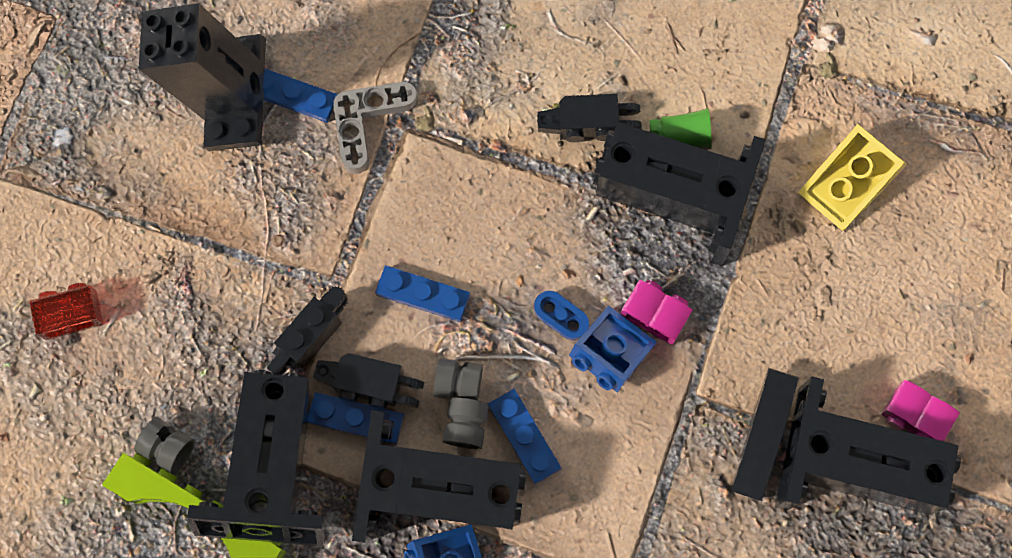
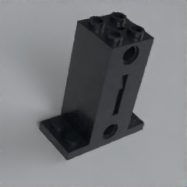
M200 3L142 11L138 69L205 120L203 148L207 151H217L262 145L266 38L262 34L235 37Z
M618 122L615 131L609 130L603 155L599 158L595 169L593 184L597 185L596 196L715 234L708 252L714 253L711 263L722 266L732 248L766 139L754 136L750 145L744 144L741 155L736 160Z
M254 370L253 373L244 372L223 508L212 502H200L198 506L189 505L187 519L194 536L324 546L325 528L323 516H318L317 512L310 510H300L298 514H295L307 431V418L310 408L308 377H303L298 373L274 375L266 370Z
M811 376L799 387L775 508L787 511L799 505L800 501H804L806 498L808 484L927 515L948 509V506L952 505L956 492L955 487L952 486L953 476L957 474L961 464V456L957 455L959 445L820 411L818 408H823L827 395V390L822 389L824 379ZM811 444L816 446L818 453L813 450Z
M371 411L352 541L365 543L371 540L372 536L378 534L380 516L375 515L376 511L513 529V522L520 523L522 503L516 502L518 490L524 491L527 471H520L521 464L386 445V440H392L394 421L389 420L390 414L386 412ZM386 469L391 470L394 474V482L390 487L384 486L381 482V474ZM497 485H505L510 490V497L504 503L496 502L492 497V490Z

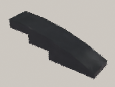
M768 367L731 486L732 492L762 501L784 433L799 377Z

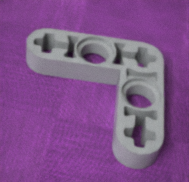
M398 82L340 92L335 97L333 106L341 160L348 172L358 174L363 172L369 165L363 118L405 112L413 109L417 104V92L412 84ZM401 92L407 93L408 101L402 102L400 98ZM391 93L393 104L390 105L387 94ZM379 95L384 101L379 107H371L368 105L369 98ZM345 101H350L351 103L350 112L352 118L346 117L343 107ZM349 126H355L359 129V133L355 138L348 139L343 135L344 130ZM356 146L360 159H358V164L353 165L350 147Z

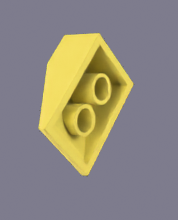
M857 124L798 193L844 231L893 181L907 163Z

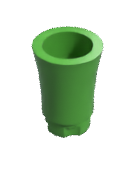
M708 108L691 113L663 116L661 119L649 120L651 133L698 148L711 149L712 147L711 122Z

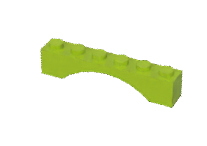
M123 452L102 484L105 488L134 504L164 502L189 508V505L198 506L200 502H206L201 499L204 494L203 492L189 484L185 488L175 483L178 478L177 476L163 468L158 473L149 467L152 461L137 452L133 457ZM216 500L212 501V503H216L220 508H223V504ZM222 538L231 558H283L287 552L279 547L281 543Z

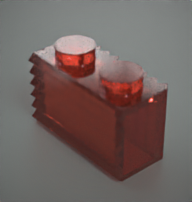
M86 283L72 284L68 286L67 291L60 293L56 291L42 292L38 295V299L29 301L35 333L44 340L55 339L62 335L73 334L74 332L84 331L85 329H91L92 327L104 324L97 291Z

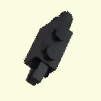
M617 94L564 96L559 101V108L537 112L538 132L560 134V140H567L572 143L591 138L605 141L609 130L614 132L618 122L642 129L641 121L619 120V116H632L640 113V104L618 103Z
M332 287L320 300L313 297L274 342L276 348L272 352L275 358L267 367L269 372L274 375H283L289 368L295 370L298 366L303 368L311 361L342 324L338 315L344 310V306L348 304L347 295L342 287Z
M351 353L340 357L339 362L318 360L313 374L315 380L333 387L336 393H339V398L354 402L357 401V398L369 400L368 405L386 409L387 405L395 407L396 404L418 408L419 400L411 396L399 395L401 385L415 390H423L425 383L419 379L403 376L404 370L401 365Z

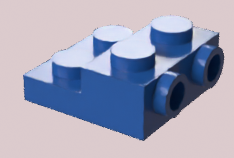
M608 305L575 343L569 356L572 358L573 365L578 370L583 372L588 370L595 375L600 387L605 390L613 389L618 393L657 342Z
M472 524L413 540L406 545L408 550L404 551V558H482Z

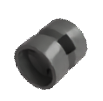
M440 358L436 370L433 396L449 400L454 396H458V398L478 401L483 364L465 362L463 366H460L457 360Z
M450 398L447 417L452 422L446 425L442 442L461 448L482 449L484 430L480 425L485 424L487 421L489 405L473 399Z
M156 417L144 427L134 449L135 452L150 461L157 459L158 466L174 474L183 467L190 457L195 446V439L180 430L173 432V426Z

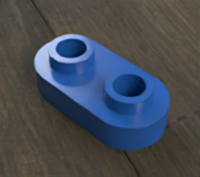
M544 291L535 299L534 311L538 319L565 339L571 341L579 340L589 327L587 315L557 292ZM546 304H552L555 310L548 313L543 307ZM576 322L579 328L574 331L570 330L568 324Z

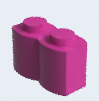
M639 280L620 314L634 325L673 345L693 309L688 306L689 303L684 298L678 295L671 297L663 293L662 287L652 280H646V282Z
M905 379L899 383L881 413L887 419L886 423L896 430L903 431L905 429L912 434L940 441L945 440L960 414L959 411L946 402L933 397L921 387Z

